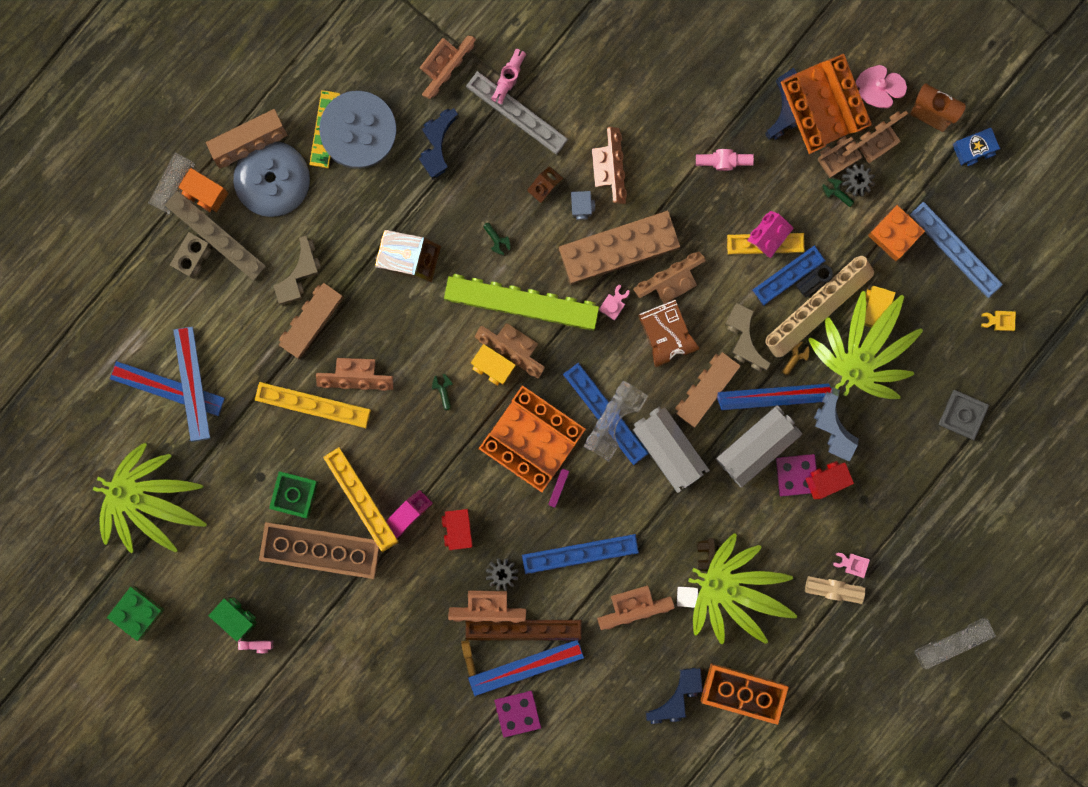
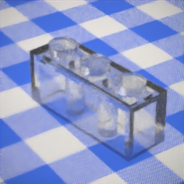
M174 153L148 204L169 215L171 211L164 205L176 191L181 193L182 190L178 187L189 169H193L195 164L191 160Z

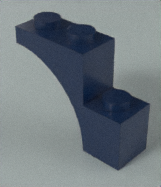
M794 68L780 76L776 81L782 96V109L776 123L765 133L769 140L773 137L776 140L785 134L784 130L787 128L793 129L798 126L781 85V81L797 73Z
M454 108L452 110H444L440 114L441 117L435 121L433 119L429 120L422 129L434 149L431 150L429 148L421 153L422 157L419 160L432 180L448 171V167L443 159L442 144L446 131L459 118Z
M700 668L680 669L679 684L675 693L661 707L645 711L646 720L650 721L651 724L662 723V719H670V722L681 721V718L685 717L683 694L687 693V697L698 696V692H703Z

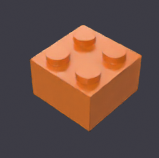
M192 168L189 169L178 187L182 190L181 194L193 203L197 200V204L208 212L213 210L217 213L229 194L223 187Z
M896 205L868 236L892 259L897 261L925 230Z

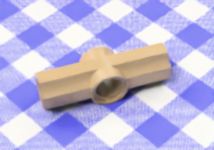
M810 576L806 580V593L821 595L838 601L845 600L859 604L863 603L865 588L861 586Z

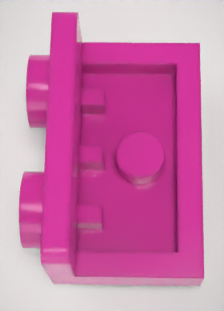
M770 211L763 217L759 226L751 232L747 241L771 258L794 228L780 214Z

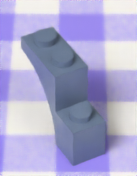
M832 387L830 393L826 392L822 400L825 403L823 408H818L814 419H816L815 426L831 433L827 442L830 445L828 452L850 462L858 446L859 439L850 434L841 424L836 410V402L840 390Z

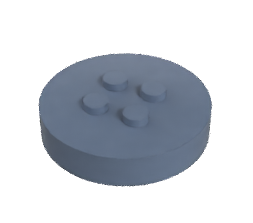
M350 91L334 98L323 111L319 126L320 138L325 151L335 162L348 168L364 169L378 164L389 154L395 142L396 123L391 109L381 98L364 91Z

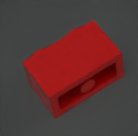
M837 461L827 464V469L821 470L819 468L810 472L811 476L805 478L813 499L824 498L854 484L846 463H838Z
M468 509L445 512V516H442L443 528H447V535H444L445 547L449 546V550L473 547Z

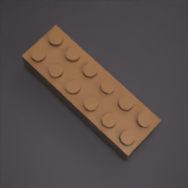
M665 211L559 246V252L570 285L679 250L680 245L669 212Z
M265 522L259 561L375 579L380 548L374 539Z

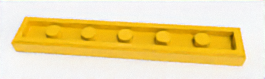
M259 382L255 401L362 428H367L371 413L370 409Z
M340 447L324 456V460L380 550L384 552L397 544L398 540Z

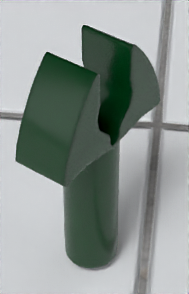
M828 178L827 181L834 186L832 190L828 189L824 184L822 185L827 199L830 195H835L848 207L854 205L855 202L840 190L839 185L842 181Z
M489 222L485 223L483 228L494 241V246L491 250L504 256L503 252L499 249V243L505 244L510 251L508 236L500 238Z
M443 374L445 383L442 387L438 384L437 376H435L432 390L437 389L440 391L444 410H450L451 403L447 389L453 383Z

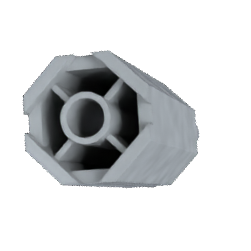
M659 406L650 412V418L645 420L643 417L636 422L633 431L678 493L681 491L680 486L686 488L703 476L702 471L707 473L710 470L666 408L661 409Z
M775 406L716 458L721 467L728 472L729 476L740 487H743L802 435L796 426L793 427L794 421L788 415L783 416L784 412L779 406Z

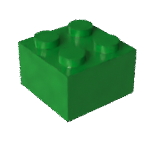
M279 471L269 509L309 519L319 481Z
M132 586L107 618L133 639L140 641L165 609L138 588Z
M228 597L224 598L208 616L238 642L243 640L257 624L255 621L256 616L249 610L244 611L241 608L242 604L236 598Z

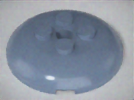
M274 142L266 145L261 150L252 151L247 157L238 160L234 171V187L240 201L250 211L265 217L285 215L295 210L305 199L310 185L309 170L304 158L296 149L282 142ZM275 174V181L268 183L266 181L267 175Z

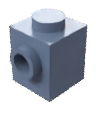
M590 191L571 192L572 217H576V220H587L592 215L591 211H595V200H591Z

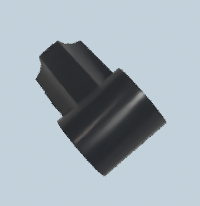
M821 265L796 284V287L807 298L832 278L833 271L828 265ZM824 268L828 271L826 279L819 277L818 272L820 269Z

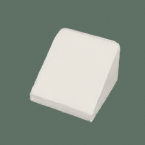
M678 587L677 606L695 607L698 588Z

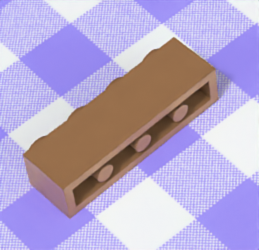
M275 109L207 141L206 144L218 168L221 169L241 158L247 157L252 151L261 150L266 145L280 141L288 135Z
M325 283L315 288L311 301L307 300L301 308L303 310L299 317L295 316L290 323L291 329L288 332L285 331L279 339V346L299 360L344 298Z
M723 352L720 355L715 354L709 362L712 365L708 371L703 370L698 377L701 381L697 386L694 384L686 393L689 397L685 402L681 400L675 408L677 410L675 415L692 428H695L716 400L718 392H722L740 367L739 364Z

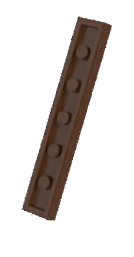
M466 620L465 638L466 640H581V620H526L518 623L511 621L474 622Z

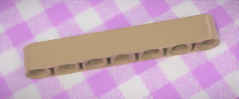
M858 256L767 336L766 344L775 357L786 355L872 278L874 270L866 257Z

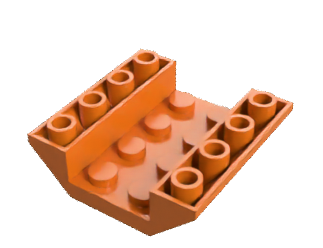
M844 54L818 63L781 81L809 154L826 147V144L847 134L858 132L872 125Z
M522 385L491 433L488 434L479 447V450L540 492H543L586 429Z

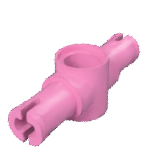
M515 49L510 62L501 71L497 82L498 87L491 98L496 102L499 97L498 104L503 103L508 90H511L516 84L520 66L524 57H526V53L523 51L519 56V49ZM511 74L513 78L507 79L504 75Z
M719 149L713 152V154H696V166H713V168L719 171H730L736 168V166H753V154H736L731 149Z

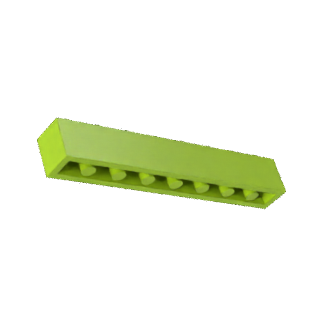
M453 274V277L448 276L444 295L445 301L592 331L595 329L599 307L595 306L596 303L584 301L583 304L578 303L577 299L566 297L563 300L558 299L556 294L547 293V296L539 295V291L528 289V292L520 291L521 288L516 286L504 288L501 283L491 282L489 285L484 284L483 280L472 278V281L465 280V276Z

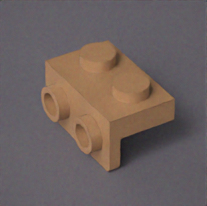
M845 136L836 142L837 146L834 148L827 147L820 152L821 156L817 160L829 178L863 158L858 149L843 157L842 154L847 151L845 147L854 140L852 136L848 139Z

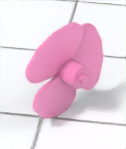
M878 65L862 72L856 80V85L860 89V96L865 102L879 108H890L893 100L888 93L894 98L904 97L907 90L905 80L897 73H890L886 77L887 69L882 65Z

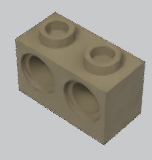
M188 232L170 266L191 278L194 275L197 276L202 269L201 263L203 259H207L211 253V245ZM196 243H200L201 250L194 253L192 250L193 246ZM186 260L192 261V266L189 269L183 268V263Z

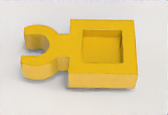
M995 311V316L990 313L981 314V317L989 319L988 324L983 323L981 327L988 328L995 325L994 331H1015L1016 312Z

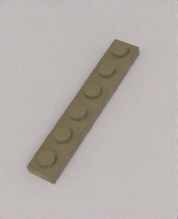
M178 191L164 205L250 279L254 280L265 268L262 262Z

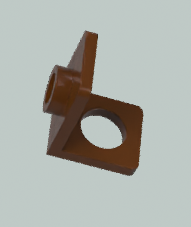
M549 166L539 174L527 191L541 203L563 178ZM547 173L552 174L556 180L551 179Z

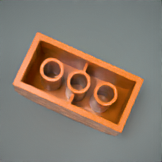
M711 663L700 701L703 704L778 725L788 686Z

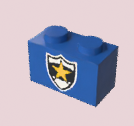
M992 128L958 140L953 144L961 166L967 164V166L976 164L978 159L982 157L989 159L995 156V152L1000 149Z

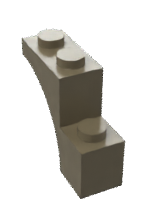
M307 236L299 238L301 247L300 258L294 271L284 281L273 285L280 305L303 299L304 288L301 282L298 283V280L319 274L320 262L318 257L314 258L313 255L315 246L313 240H309Z
M736 303L725 323L728 326V331L734 334L741 333L731 354L735 356V360L743 364L745 361L752 364L751 368L758 372L766 371L770 363L758 354L750 338V320L754 311Z

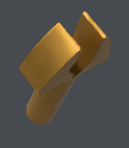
M799 342L791 349L793 356L782 370L783 374L789 375L800 359L808 360L809 346H807L804 353L799 355L798 347L803 342Z
M469 640L461 641L469 676H475L476 669Z

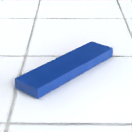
M814 245L752 291L764 306L826 260Z

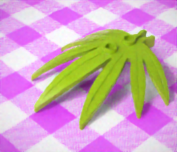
M865 291L861 292L853 312L847 354L844 351L839 332L829 317L825 319V327L836 358L823 344L813 338L808 339L813 350L823 363L842 376L841 381L834 388L839 389L846 380H849L843 395L847 396L849 388L855 384L871 395L886 399H900V395L894 390L874 382L898 381L913 376L914 372L907 370L874 372L873 370L903 353L923 332V329L920 328L905 335L874 358L897 321L904 300L903 295H900L882 313L867 334L860 348L858 346L862 337L866 316Z
M143 443L124 458L117 468L112 482H107L102 477L97 478L103 485L109 487V489L103 487L93 488L94 491L103 492L106 495L100 512L101 537L103 543L107 545L112 532L113 514L120 539L130 553L134 552L131 533L123 515V511H125L135 525L147 536L165 548L178 552V549L153 522L138 512L137 509L174 523L206 527L207 524L187 510L143 492H185L201 489L203 485L180 480H150L136 483V479L153 472L172 457L171 454L153 458L130 472L138 463L147 447V443Z
M732 534L716 552L707 573H701L695 568L692 569L698 576L705 579L704 581L691 578L688 580V582L698 583L702 586L694 607L693 632L694 635H698L702 629L706 618L707 606H709L712 628L720 644H724V622L718 607V603H721L739 626L756 639L767 644L768 640L758 625L732 601L734 600L741 605L765 614L784 618H797L794 612L775 599L756 590L739 585V583L753 585L776 584L792 580L793 577L782 573L766 571L731 574L732 570L746 564L761 549L760 545L748 548L724 564L735 546L737 535Z

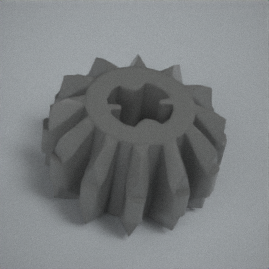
M854 164L853 170L851 168L846 169L848 174H844L842 178L848 181L843 182L842 185H849L846 190L847 193L852 189L854 190L853 196H856L859 191V195L862 197L864 196V191L867 193L871 191L869 186H874L875 183L870 180L875 176L873 174L868 175L871 171L870 168L864 171V164L859 169ZM858 176L863 181L860 184H857V180H855Z
M498 558L497 567L491 562L490 565L494 570L486 569V572L492 573V576H487L486 580L493 578L494 581L490 583V586L492 587L495 583H498L496 587L498 591L501 584H503L505 591L507 590L506 583L513 587L514 584L510 579L518 580V577L512 576V573H517L518 569L511 571L510 568L515 564L512 562L509 566H506L508 562L506 558L503 565H501V560ZM500 569H504L505 574H508L506 579L505 577L503 578L504 580H500L499 575H497V571L499 570L500 572Z

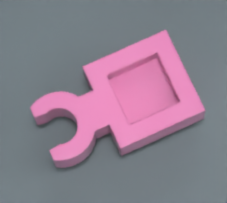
M621 285L616 287L615 296L613 297L609 294L599 308L600 312L614 321L625 306L621 300L627 298L630 292L627 290L624 295L619 294Z
M836 553L837 556L842 558V562L840 564L833 562L835 567L846 566V573L862 578L865 577L869 559L850 554L848 559L843 553Z
M273 641L238 642V650L251 649L257 650V653H268V649H273Z

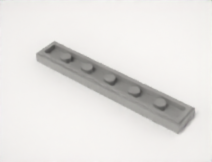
M477 71L466 85V88L557 155L568 139L509 94H506L502 104L497 103L499 97L494 102L491 98L498 86Z

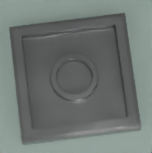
M953 390L938 425L966 438L975 440L989 405Z

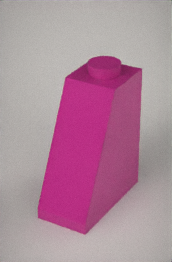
M420 490L408 498L386 521L396 539L433 504Z

